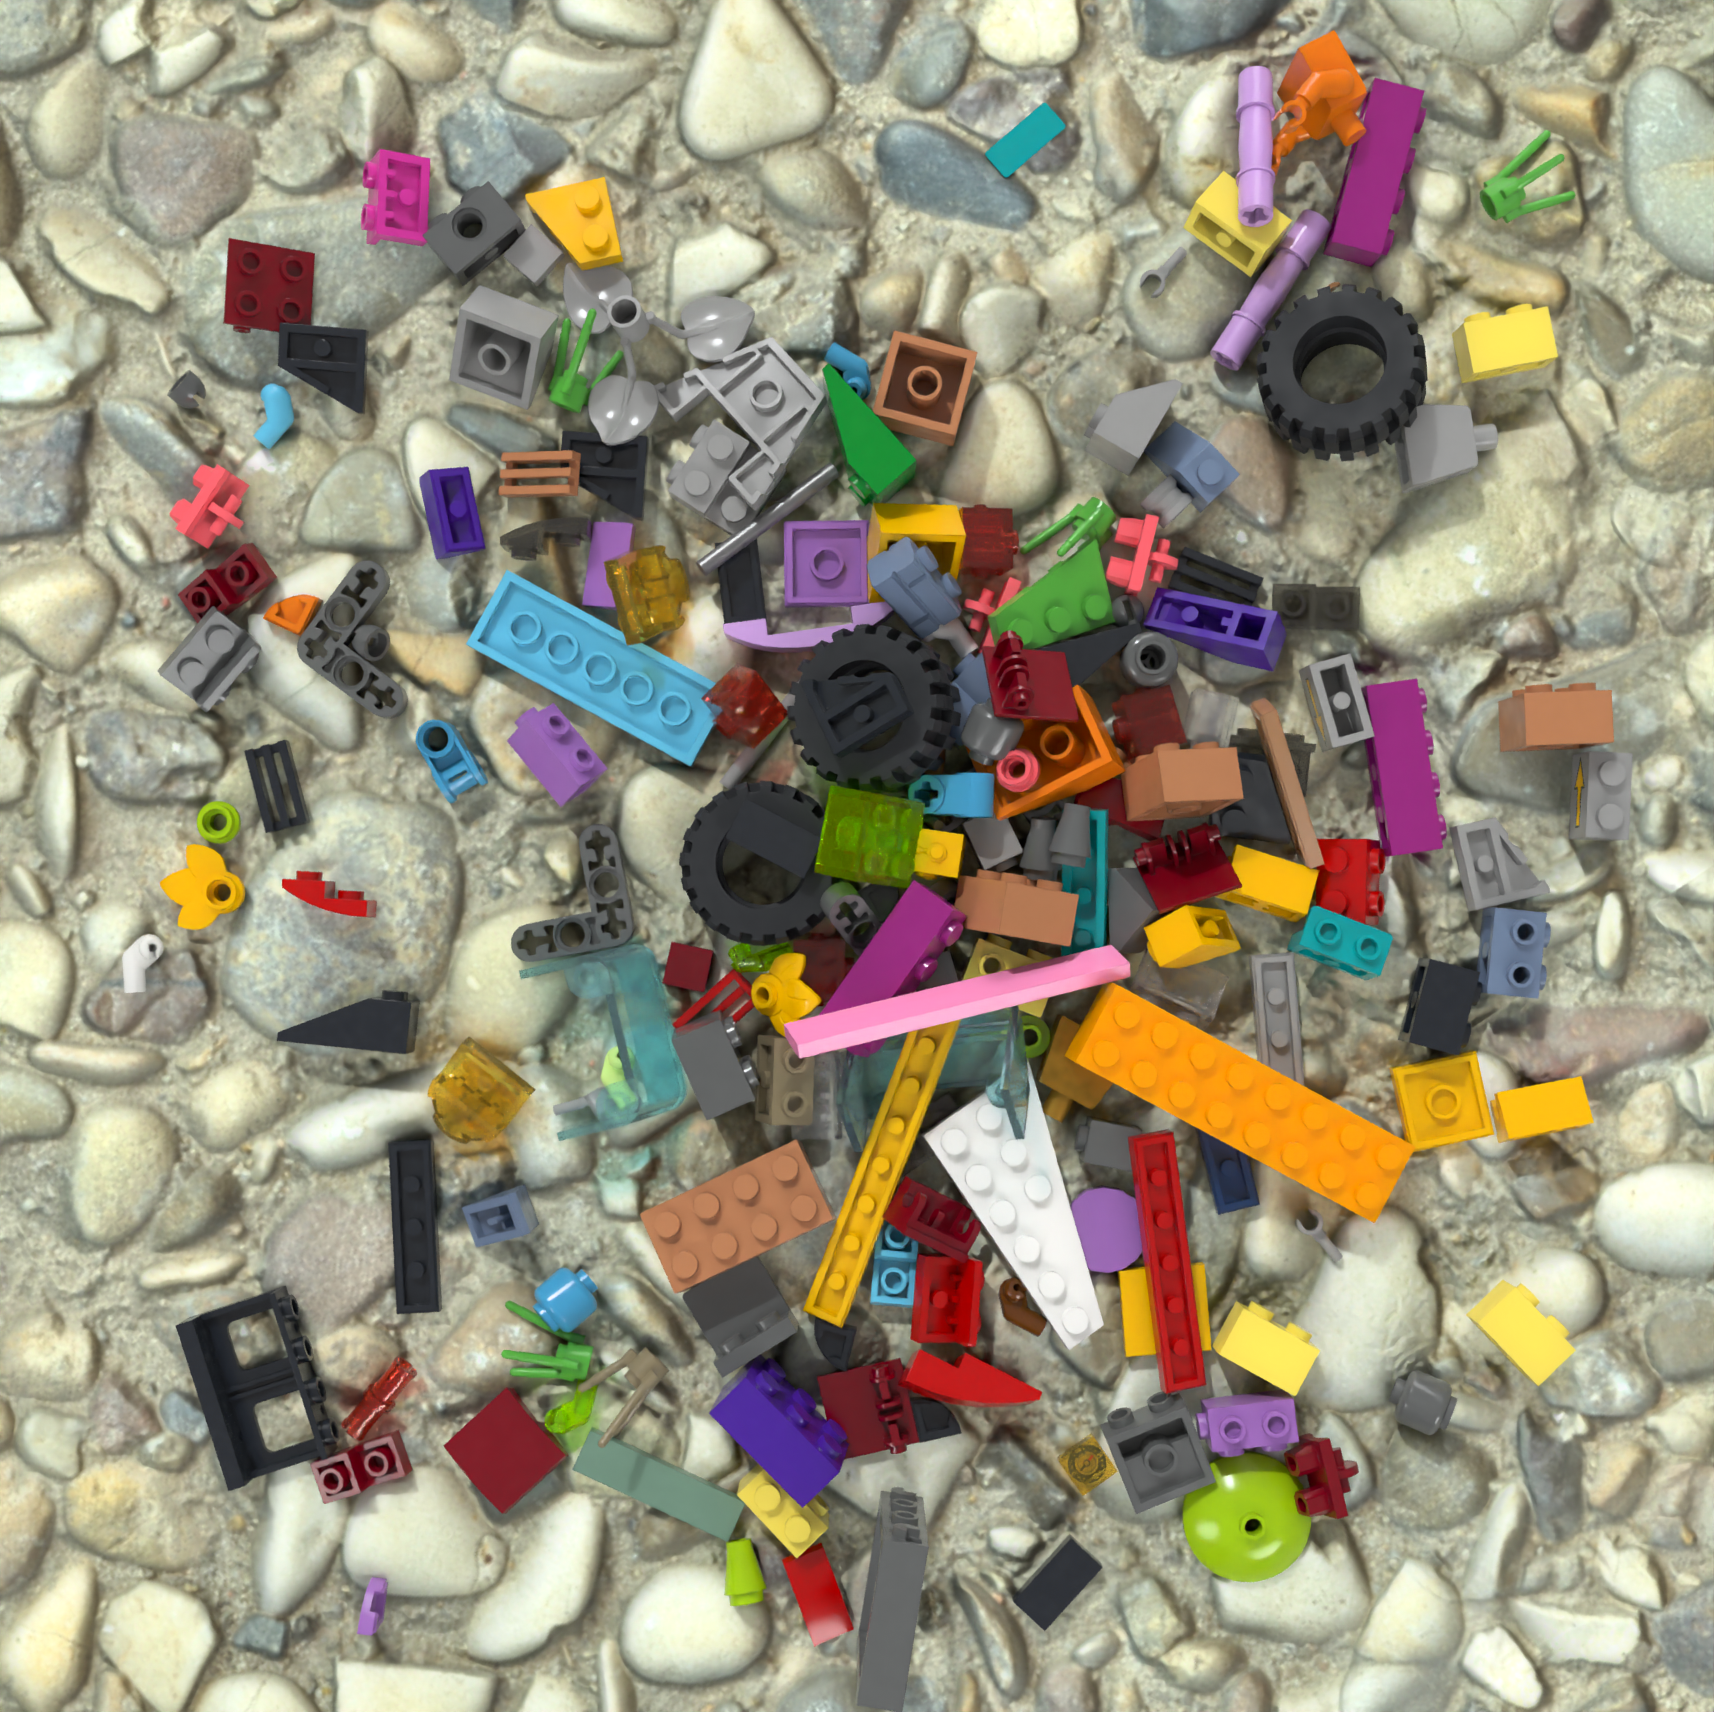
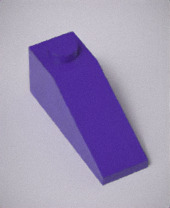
M1160 587L1156 589L1143 624L1146 629L1159 632L1171 639L1232 663L1273 672L1287 636L1277 611Z

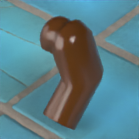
M1010 1278L1003 1281L1000 1285L998 1296L1004 1319L1039 1337L1046 1326L1047 1319L1028 1308L1025 1292L1027 1290L1019 1278Z

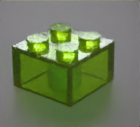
M830 785L814 872L852 881L908 889L915 868L914 860L919 833L923 825L925 803Z

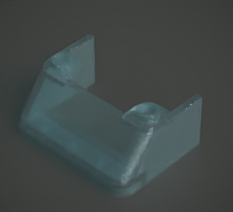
M631 944L519 971L520 978L525 979L564 970L567 985L576 996L590 999L606 995L625 1080L611 1083L600 1091L596 1100L598 1118L565 1126L557 1132L559 1141L628 1125L674 1110L683 1103L688 1092L684 1068L671 1041L674 1026L672 1025L673 1022L664 984L662 983L658 959L651 948L643 944Z
M1018 1005L962 1019L935 1088L937 1090L986 1085V1094L989 1102L995 1107L1006 1108L1016 1140L1025 1138L1030 1095L1023 1021ZM908 1032L887 1037L884 1045L876 1053L870 1054L868 1058L852 1054L848 1050L846 1052L836 1106L854 1152H863L868 1121L876 1119Z

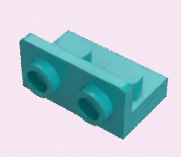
M1313 906L1309 910L1303 930L1292 934L1287 950L1366 981L1381 975L1393 936L1327 909Z

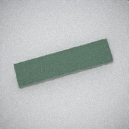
M593 1427L591 1428L572 1470L726 1542L729 1541L745 1506V1503L737 1494L615 1437H612L604 1448H600L598 1441L604 1435V1432Z

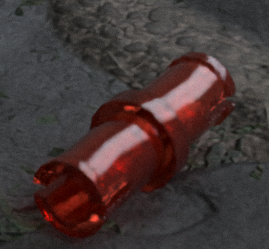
M396 1357L375 1384L372 1383L363 1391L364 1398L341 1423L342 1428L347 1429L345 1432L349 1436L359 1441L363 1440L383 1413L388 1414L396 1405L395 1399L408 1383L417 1376V1370L412 1368L413 1365L402 1357Z

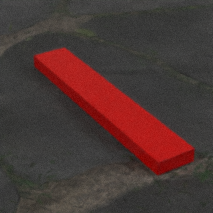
M1166 1129L1129 1136L1128 1144L1160 1388L1164 1393L1168 1394L1205 1386L1206 1378L1174 1131Z

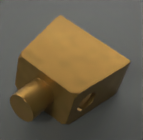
M1058 1014L1055 1018L1050 1033V1042L1044 1051L1036 1079L1052 1088L1042 1106L1043 1113L1063 1123L1074 1101L1092 1110L1113 1083L1064 1056L1081 1025Z

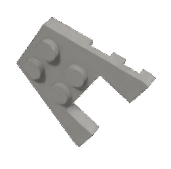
M772 337L722 357V362L700 371L698 368L683 373L684 378L667 385L664 382L654 385L658 393L659 404L675 422L679 421L705 398L712 396L760 450V452L728 477L732 487L754 511L760 507L827 403L825 394Z

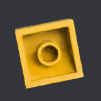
M873 503L867 536V564L870 559L884 550L886 552L889 551L890 546L906 536L918 548L926 545L937 560L939 566L937 570L942 575L949 572L957 581L966 538L957 505ZM868 574L869 603L885 602L872 587Z

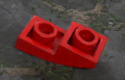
M296 871V879H282V888L308 904L348 916L376 917L377 901L364 900V891L338 890V899L335 898L336 881H322L323 872Z
M822 1543L807 1548L798 1558L790 1555L781 1559L814 1647L854 1629Z

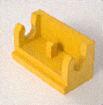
M1238 844L1234 847L1232 856H1228V860L1237 874L1242 888L1215 897L1295 923L1308 914L1319 870L1310 869L1304 865Z
M1582 1076L1497 1092L1494 1094L1495 1100L1490 1101L1498 1143L1580 1128L1594 1123Z

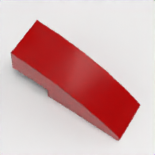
M921 1349L912 1353L898 1383V1386L924 1397L949 1404L970 1407L1027 1405L1040 1400L1043 1393L967 1353L957 1357L954 1365H951Z

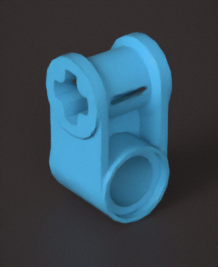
M430 720L419 727L416 733L417 747L431 769L437 786L450 804L457 801V795L479 783L483 786L488 783L487 776L474 754L468 749L454 725L441 720ZM443 728L448 735V744L443 750L436 752L430 747L429 736L433 730ZM467 772V774H465L464 776H462V777L458 778L457 780L453 781L455 778H457V777H459L460 775H462V774H464V773Z
M955 773V775H922L919 780L909 786V803L917 812L959 818H993L995 774ZM938 790L937 799L930 800V792Z

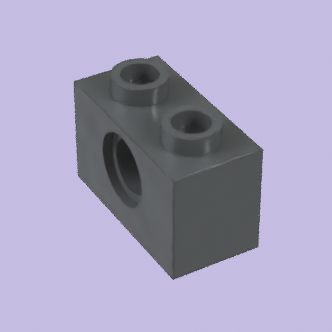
M489 181L481 187L475 186L469 189L462 196L460 205L449 214L442 213L434 218L428 225V231L423 234L430 248L462 286L466 285L507 251L526 230L521 219ZM480 224L483 226L478 236L474 238L463 237V233L469 225Z

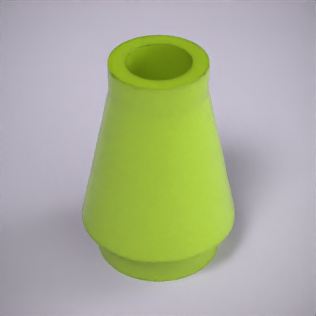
M741 1538L726 1542L727 1560L724 1595L729 1596L730 1606L748 1605L763 1601V1590L767 1586L754 1553L751 1538Z

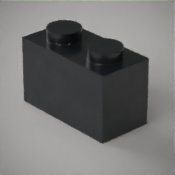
M1419 958L1398 1040L1459 1055L1460 1049L1467 1046L1471 1035V1024L1467 1023L1471 1006L1475 1007L1481 996L1482 983L1478 981L1480 972L1429 958Z

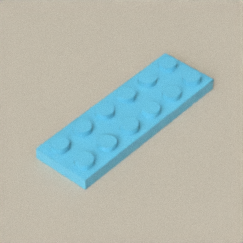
M506 570L466 645L690 767L694 765L732 695L730 690L509 570Z

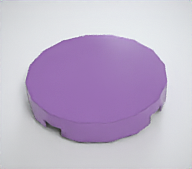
M1103 1185L1085 1189L1071 1202L1070 1207L1088 1269L1110 1273L1122 1270L1137 1260L1142 1252L1136 1200L1119 1188Z

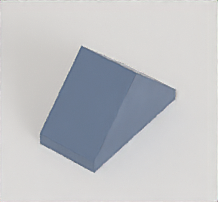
M525 1184L462 1207L476 1248L527 1235L539 1225Z

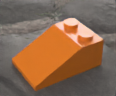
M1079 685L1072 687L1079 717L1078 722L1022 719L1025 727L1016 748L1026 749L1037 758L1040 766L1039 777L1030 789L1023 792H1012L1000 784L996 775L997 760H994L993 765L989 766L971 758L977 773L995 774L994 814L997 820L1000 821L1087 791L1126 771L1092 696ZM1019 764L1015 767L1013 771L1014 778L1023 776L1025 765Z

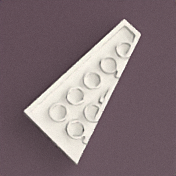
M1025 1061L921 1135L1064 1346L1070 1350L1101 1328L1104 1323L1029 1062Z

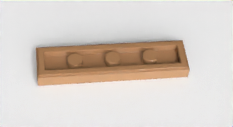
M1266 698L1251 703L1252 706H1250L1296 854L1306 867L1310 869L1323 865L1322 854L1277 709Z

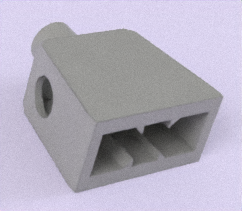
M1423 404L1417 406V418L1411 427L1401 426V438L1394 442L1402 493H1408L1466 474L1477 467L1478 451L1497 448L1498 433L1495 424L1473 426L1471 409L1466 405Z

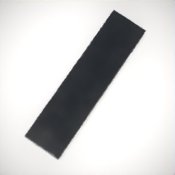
M434 1139L391 1141L388 1143L396 1312L397 1314L440 1312L442 1310Z

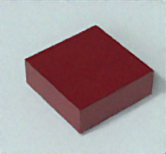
M672 941L662 983L705 992L714 950Z

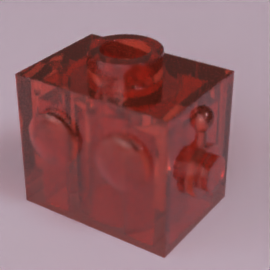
M984 504L974 505V507H962L958 510L966 533L958 575H973L976 579L987 578V575L1002 576L1013 569V555L1017 554L1019 547L1018 531L1013 530V509L988 508Z
M740 664L732 667L701 698L714 714L715 718L712 720V723L718 731L726 738H733L735 741L752 749H755L787 717L786 708L757 671Z
M1170 685L1153 690L1151 688L1139 687L1134 689L1135 692L1127 696L1124 694L1120 697V700L1111 703L1116 718L1112 721L1113 732L1117 742L1124 745L1128 760L1135 759L1141 755L1151 754L1154 752L1153 748L1161 744L1178 743L1181 745L1187 742Z
M811 933L808 939L793 940V952L806 956V966L800 980L821 998V1003L818 1006H824V1003L829 1002L854 966V957H845V939H841L838 935L827 937L824 936V933Z

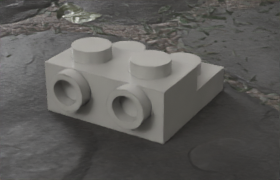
M714 419L709 428L702 424L697 429L689 444L694 449L693 453L686 463L681 460L676 462L666 482L671 484L668 490L671 498L732 536L760 515L787 473V468H784L760 507L754 511L732 487L728 477L760 451L752 447L748 440Z

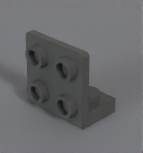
M759 1256L694 1286L682 1296L716 1353L713 1363L722 1378L795 1334L798 1329L799 1322Z

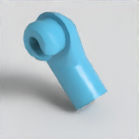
M272 383L263 387L260 395L261 400L264 401L267 420L253 435L269 450L294 422L290 394L284 387Z

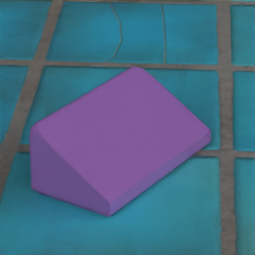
M593 522L582 606L625 612L636 533L634 524Z

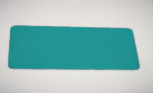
M1042 103L986 151L985 156L1007 178L1065 129L1066 125L1047 103Z

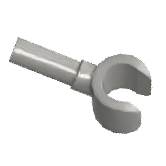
M1179 247L1158 270L1146 271L1140 279L1139 287L1141 288L1147 279L1156 278L1160 282V287L1155 290L1151 298H1158L1164 291L1166 278L1187 255V251L1183 247Z
M600 1087L583 1097H579V1099L554 1105L553 1111L557 1116L583 1109L589 1105L594 1115L598 1116L615 1106L616 1103L607 1089Z
M1308 1209L1316 1218V1226L1311 1230H1306L1302 1223L1296 1219L1297 1229L1303 1234L1312 1235L1334 1262L1339 1261L1343 1255L1322 1229V1216L1316 1210Z

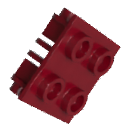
M229 238L223 324L233 325V331L239 333H250L251 328L279 333L280 323L311 325L315 253Z
M1012 630L1003 632L995 647H982L994 717L1064 722L1079 721L1065 652L1022 649L1024 645L1023 639Z
M1204 822L1199 826L1187 829L1188 839H1186L1182 830L1177 831L1178 843L1175 844L1171 835L1167 834L1165 835V842L1163 838L1147 843L1143 842L1140 843L1141 848L1134 850L1135 857H1133V861L1159 914L1242 888L1237 874L1218 841L1221 840V835L1216 823L1208 825L1207 822Z
M901 1358L817 1377L827 1421L832 1419L837 1422L847 1435L845 1441L849 1446L844 1460L889 1449L891 1454H899L907 1451L906 1445L920 1442L908 1389L898 1386L904 1372Z

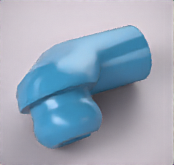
M834 342L829 348L824 361L842 371L845 382L862 400L866 399L872 387L867 362Z

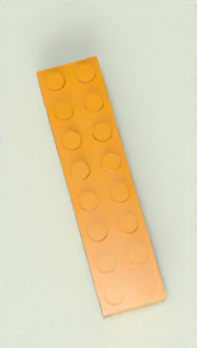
M1112 982L1101 986L1064 1055L1084 1068L1373 1223L1378 1219L1415 1149V1146Z

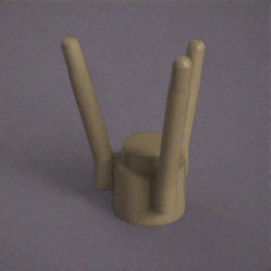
M646 1347L639 1354L630 1348L621 1359L578 1386L579 1392H585L627 1366L629 1370L624 1376L637 1389L598 1441L600 1448H604L612 1437L620 1435L650 1391L669 1372V1369Z

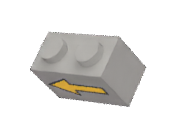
M1351 653L1314 663L1299 670L1322 752L1375 736Z
M1587 751L1572 755L1569 839L1596 841L1629 840L1633 753Z

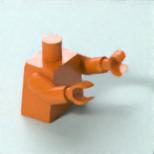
M1335 30L1299 47L1277 91L1284 105L1275 114L1273 120H1276L1284 112H1291L1295 118L1287 121L1273 139L1271 169L1275 172V177L1279 170L1281 157H1286L1299 142L1310 138L1320 140L1335 132L1343 145L1349 146L1366 133L1365 127L1356 115L1367 95L1366 87Z

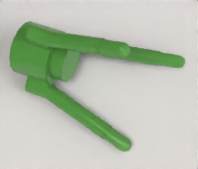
M1549 130L1542 132L1503 170L1484 182L1485 189L1480 191V200L1486 213L1493 220L1497 221L1503 217L1504 221L1509 223L1521 215L1558 205L1575 198V192L1569 191L1520 206L1521 201L1526 198L1523 187L1562 163L1565 159L1563 154H1558L1520 179L1514 176L1508 179L1551 136Z
M593 308L588 311L568 370H564L570 337L571 320L568 318L564 319L553 377L548 387V391L551 392L548 401L578 414L583 405L588 407V400L593 387L605 377L610 376L624 356L622 351H617L589 389L586 388L588 379L577 374L597 314Z
M1091 497L1084 506L1078 503L1069 514L1021 547L1020 553L1023 555L1029 553L1072 522H1074L1072 528L1075 532L1058 549L1057 555L1063 557L1081 538L1085 541L1097 539L1100 552L1103 545L1113 535L1109 528L1117 520L1116 515L1103 501Z
M512 1301L505 1303L507 1309L568 1341V1345L559 1343L556 1357L503 1350L501 1356L505 1359L553 1367L512 1368L510 1370L511 1376L560 1378L573 1382L575 1378L586 1380L594 1346L584 1344L586 1335L564 1332L560 1328L554 1333L538 1314Z

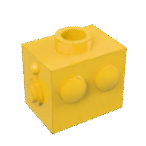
M912 827L911 837L904 836L901 862H907L906 870L910 873H915L923 879L934 880L937 877L959 880L967 838L963 834Z

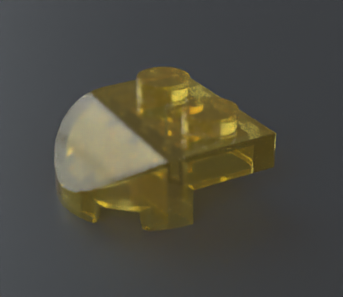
M657 545L627 551L603 562L606 570V581L612 591L618 612V624L624 633L627 645L639 644L662 632L677 630L686 620L684 616H680L682 603L690 599L688 579L680 560L677 558L670 559L665 554V546Z
M468 1037L461 1043L443 1070L432 1080L427 1096L432 1097V1104L435 1110L432 1119L445 1135L462 1144H467L470 1141H485V1143H488L495 1139L513 1121L536 1089L475 1040Z

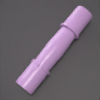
M1263 66L1248 67L1238 77V108L1236 110V119L1240 123L1238 142L1240 171L1236 175L1238 219L1243 225L1248 227L1264 226L1273 219V185L1275 183V172L1271 169L1273 152L1271 121L1275 116L1273 75L1268 68Z
M1309 209L1303 210L1282 243L1277 245L1275 257L1254 284L1241 309L1233 312L1231 321L1210 351L1211 356L1221 365L1231 370H1239L1259 338L1264 336L1266 324L1287 297L1301 271L1308 269L1310 260L1332 228L1329 221L1322 215Z

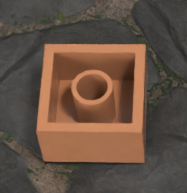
M894 330L873 408L874 414L889 430L954 446L978 352Z
M1596 683L1569 684L1567 688L1554 689L1555 692H1553L1551 684L1525 686V689L1513 690L1512 697L1498 701L1500 752L1586 749L1613 743L1612 690H1596Z
M1203 742L1192 746L1193 749H1180L1178 743H1167L1155 746L1153 748L1154 752L1151 754L1136 757L1135 763L1125 768L1126 771L1120 774L1127 821L1204 818L1244 799L1236 747L1219 748L1218 742Z
M978 869L977 877L959 876L954 906L967 915V918L962 923L965 929L1070 947L1079 895L1062 892L1063 883L1041 879L1031 880L1027 876Z

